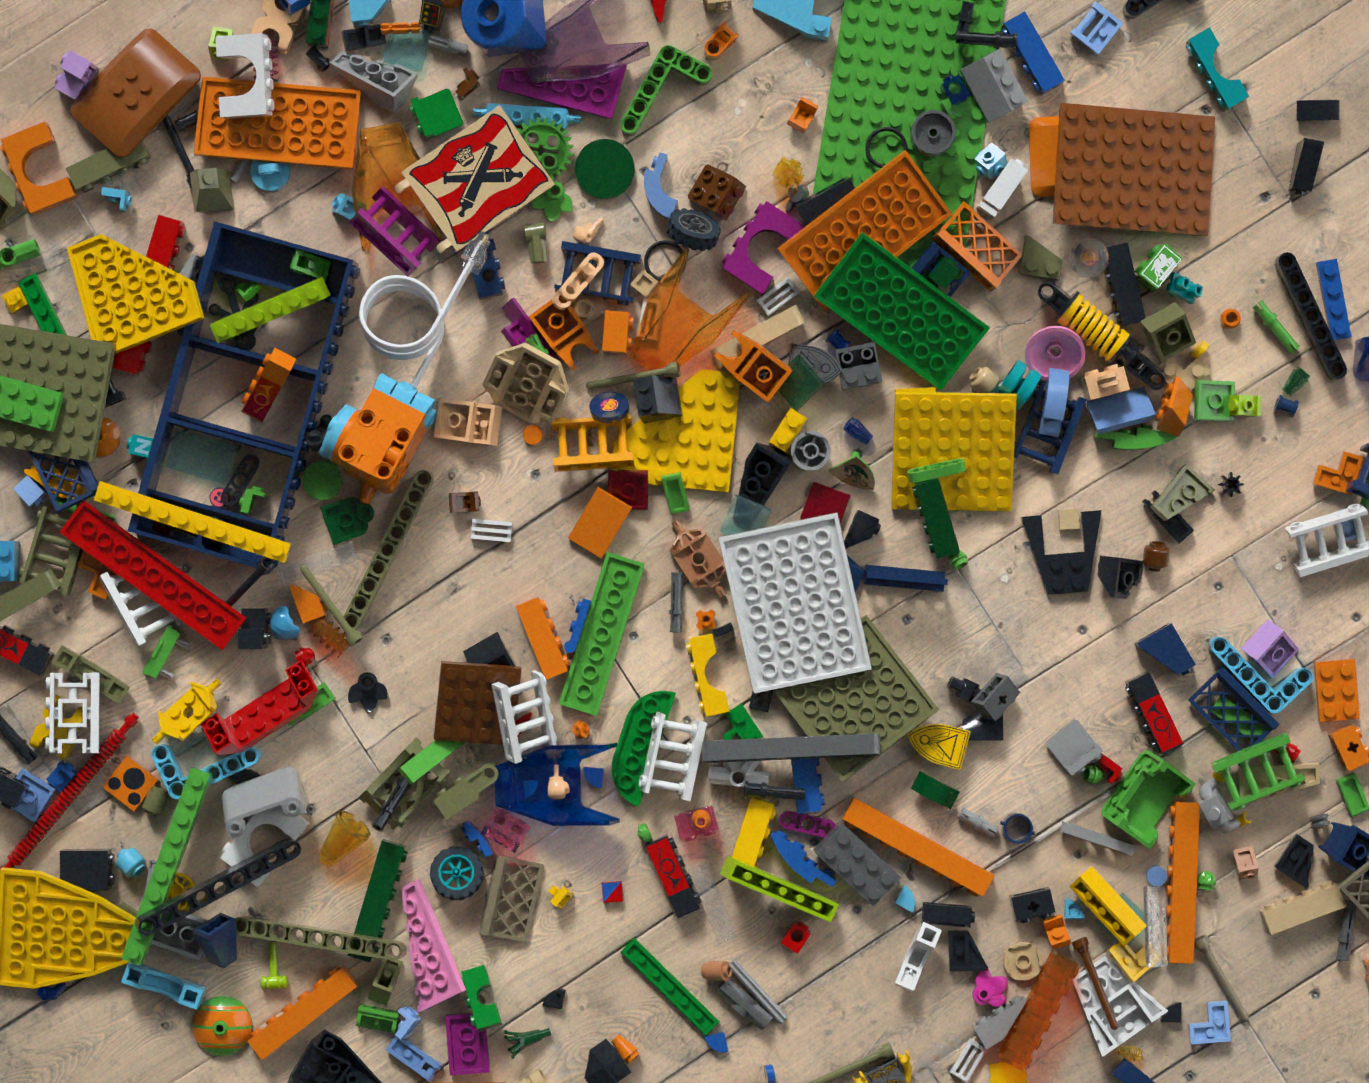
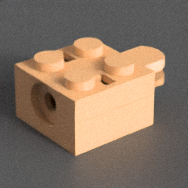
M1118 364L1103 368L1104 372L1099 373L1098 369L1084 373L1085 377L1081 378L1080 381L1085 399H1087L1086 402L1130 390L1124 366L1118 368Z

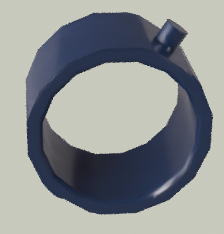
M1015 812L1005 817L1004 821H1000L1004 836L1013 843H1024L1031 838V835H1035L1031 820L1022 813ZM1016 816L1025 818L1029 824L1027 835L1019 840L1010 838L1006 832L1008 821Z

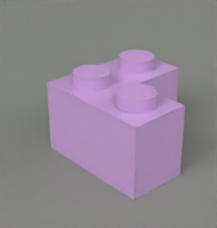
M70 50L68 54L65 53L60 61L62 64L60 68L64 72L57 76L54 88L68 97L77 100L91 83L99 68L89 60Z

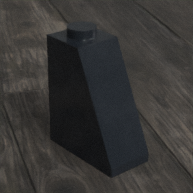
M1304 138L1297 143L1288 189L1294 191V195L1305 196L1312 192L1324 141Z

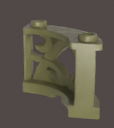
M416 737L358 798L363 803L366 802L379 814V809L382 805L372 796L384 800L385 803L387 802L398 784L393 772L396 771L401 774L398 769L423 750L420 746L422 742ZM438 764L417 780L416 793L405 795L398 805L402 810L401 814L396 819L393 817L387 822L392 830L398 825L402 828L409 820L407 816L437 785L441 787L448 780L446 777L450 772L448 768L445 770ZM433 772L437 777L430 779L428 774ZM387 782L393 784V789L390 794L387 793L390 790V788L387 789L385 787V784ZM424 783L431 785V786L423 793ZM416 800L407 810V804L405 802Z

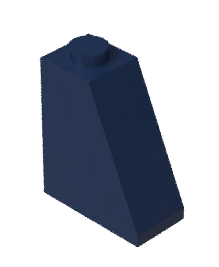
M1167 623L1135 642L1138 648L1177 675L1182 674L1184 676L1193 671L1192 667L1196 665L1172 623Z
M220 912L194 929V935L209 963L225 968L237 960L235 918Z

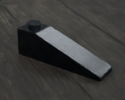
M756 442L745 461L733 519L750 529L793 461L791 456L776 447Z

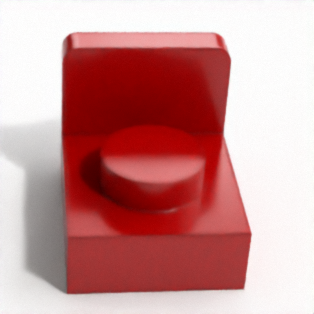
M1101 753V758L1098 759L1101 762L1099 766L1107 772L1110 769L1112 770L1106 781L1110 784L1113 781L1116 783L1123 774L1121 772L1123 768Z

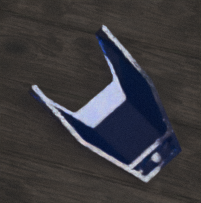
M617 742L549 745L521 756L522 761L516 764L507 761L496 765L499 776L495 781V806L551 826H609L620 823V818L586 807L581 801V761L617 747ZM554 765H559V776L563 777L564 781L569 784L570 791L561 800H553L548 797V782L550 777H554Z

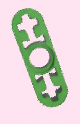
M963 458L913 468L908 470L907 474L910 483H917L964 472L966 465Z

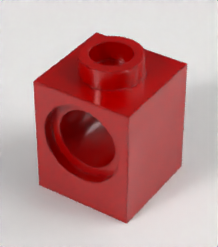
M793 921L781 939V944L798 954L811 935L810 931H808L809 926L801 921L798 923ZM794 931H800L802 938L795 941L791 938V934Z

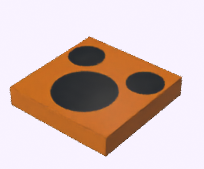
M127 755L104 784L103 788L132 811H135L147 796L149 789H152L159 779Z

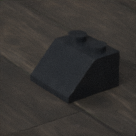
M651 375L633 379L638 417L644 424L682 416L677 378Z

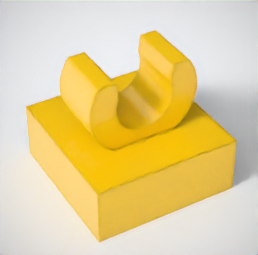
M20 286L2 295L12 314L28 306Z
M552 885L548 890L554 896L550 902L560 909L574 895L570 889L563 886L559 889L557 886Z

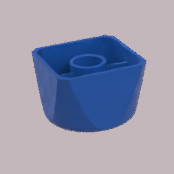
M463 0L461 7L463 29L469 39L488 57L540 50L547 43L543 0Z

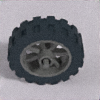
M682 208L681 210H675L671 213L666 226V233L669 234L668 237L670 239H673L676 244H681L682 247H688L694 251L711 250L716 246L721 233V227L716 220H713L709 215H705L704 212H697L694 209L687 210Z

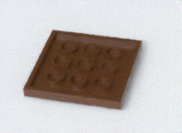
M441 661L433 739L503 745L492 684L500 682L509 688L520 684L522 668L519 666ZM519 693L511 695L512 707L518 705ZM515 714L514 716L515 725L517 714Z

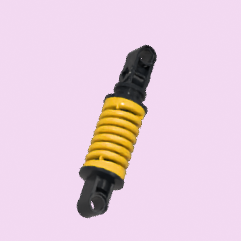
M1047 280L1041 283L1038 289V296L1057 311L1053 319L1055 322L1057 321L1065 328L1069 325L1068 329L1072 331L1076 329L1074 332L1078 336L1082 334L1080 338L1083 342L1088 339L1085 342L1087 346L1093 344L1091 347L1093 351L1100 348L1098 355L1105 356V361L1108 365L1114 361L1117 362L1120 367L1124 366V369L1127 368L1135 377L1142 380L1151 389L1158 390L1164 386L1166 374L1147 356L1139 352L1141 348L1138 345L1134 346L1130 342L1133 336L1131 333L1129 334L1124 329L1120 330V326L1118 324L1114 325V321L1112 319L1108 320V316L1102 315V311L1096 310V306L1090 305L1088 300L1083 301V296L1078 290L1070 296L1053 281ZM1050 286L1053 289V294L1045 295L1042 288ZM1159 375L1162 381L1158 384L1153 383L1151 377Z

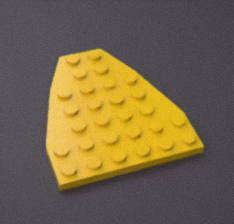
M2 867L0 869V985L35 989L94 976L129 963V961L123 960L121 957L136 917L99 895L45 872Z

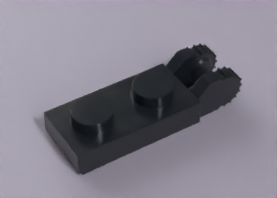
M1155 490L1151 493L1155 500L1160 495ZM1144 499L1142 501L1149 511L1153 513V517L1178 544L1194 531L1179 513L1164 521L1150 508L1152 503L1149 500Z

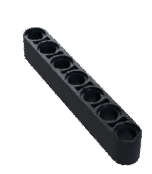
M1290 252L1282 253L1275 259V267L1323 370L1329 379H1341L1347 374V366L1297 259ZM1282 257L1289 259V267H1284L1281 264ZM1291 275H1295L1298 278L1297 285L1290 283ZM1299 293L1306 295V303L1299 302ZM1308 311H1312L1315 314L1313 322L1309 321L1306 317ZM1317 329L1322 330L1324 334L1322 340L1317 339L1315 336ZM1326 347L1332 350L1330 358L1325 357L1323 353ZM1334 365H1337L1341 370L1339 376H1335L1332 373Z

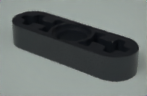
M253 454L246 455L221 494V502L226 507H233L238 503L260 465L257 456ZM254 459L256 467H250L248 473H251L250 477L245 472L239 471L240 468L246 469V460ZM238 475L244 476L246 478L245 485L237 486L234 482L235 477ZM232 485L235 489L241 490V492L238 493L236 491L233 495L235 501L228 503L224 495L231 493L232 488H229V486Z

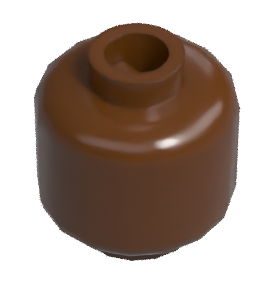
M1151 541L1150 544L1144 547L1143 564L1149 567L1150 571L1160 572L1162 568L1168 566L1170 549L1165 546L1164 542Z

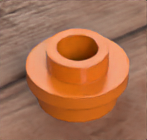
M1227 309L1221 314L1220 321L1225 328L1232 329L1239 325L1241 316L1237 310ZM1228 315L1233 316V322L1227 321Z

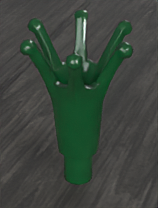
M538 1029L528 1032H509L504 1030V1034L514 1035H505V1039L508 1041H518L517 1044L508 1048V1051H511V1054H513L511 1058L514 1059L527 1046L541 1041L542 1038L551 1036L550 1029Z

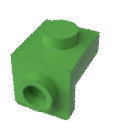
M252 486V489L246 488L245 495H242L239 501L240 512L251 514L255 496H268V493L263 492L264 488Z

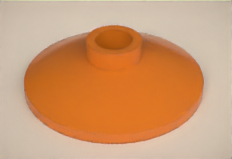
M103 417L100 431L102 439L98 443L97 457L112 454L118 448L121 439L118 426L112 420Z

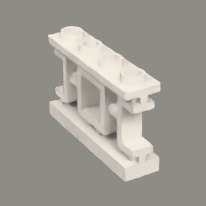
M50 673V677H46V689H50V697H46V709H50V717H46V729H50V735L46 737L45 742L46 750L49 749L50 754H62V744H82L83 754H99L100 673H83V683H63V673ZM55 679H58L59 688H69V699H58V707H55ZM87 679H91V707H87V699H77V688L87 687ZM83 703V723H62L63 704ZM87 719H91L90 747H87V739H76L77 728L87 727ZM55 720H58V728H68V739H58V747H54Z

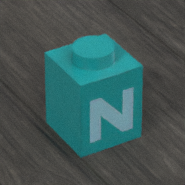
M132 434V438H128L126 448L129 449L128 453L148 458L153 438Z

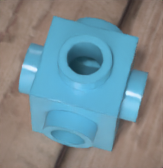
M992 143L984 150H981L976 158H974L977 172L983 177L987 176L990 180L999 175L1008 164L1006 154Z

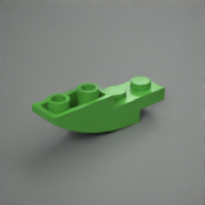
M1141 425L1140 428H1135L1134 435H1132V431L1120 429V432L1109 431L1098 434L1095 429L1093 438L1113 441L1112 449L1137 450L1167 443L1177 438V436L1163 431L1152 430L1153 426Z

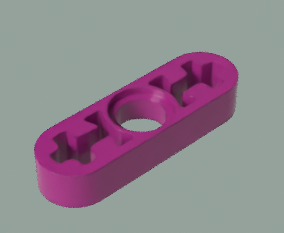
M791 810L783 811L779 816V822L785 829L824 838L827 834L824 833L823 829L818 828V832H814L817 827L816 821H821L819 823L821 826H826L827 823L830 824L831 828L836 826L832 820ZM790 814L792 819L797 820V816H801L798 823L799 828L795 827L796 823L794 822L786 825L785 821L782 820L783 817H787ZM807 818L813 821V827L809 830L802 827V821Z

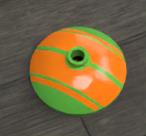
M217 996L205 1001L196 1011L192 1023L193 1035L198 1045L206 1052L216 1056H229L240 1051L250 1039L249 1034L252 1033L253 1027L251 1015L245 1005L239 1000L228 996ZM217 1025H222L224 1030L218 1031Z

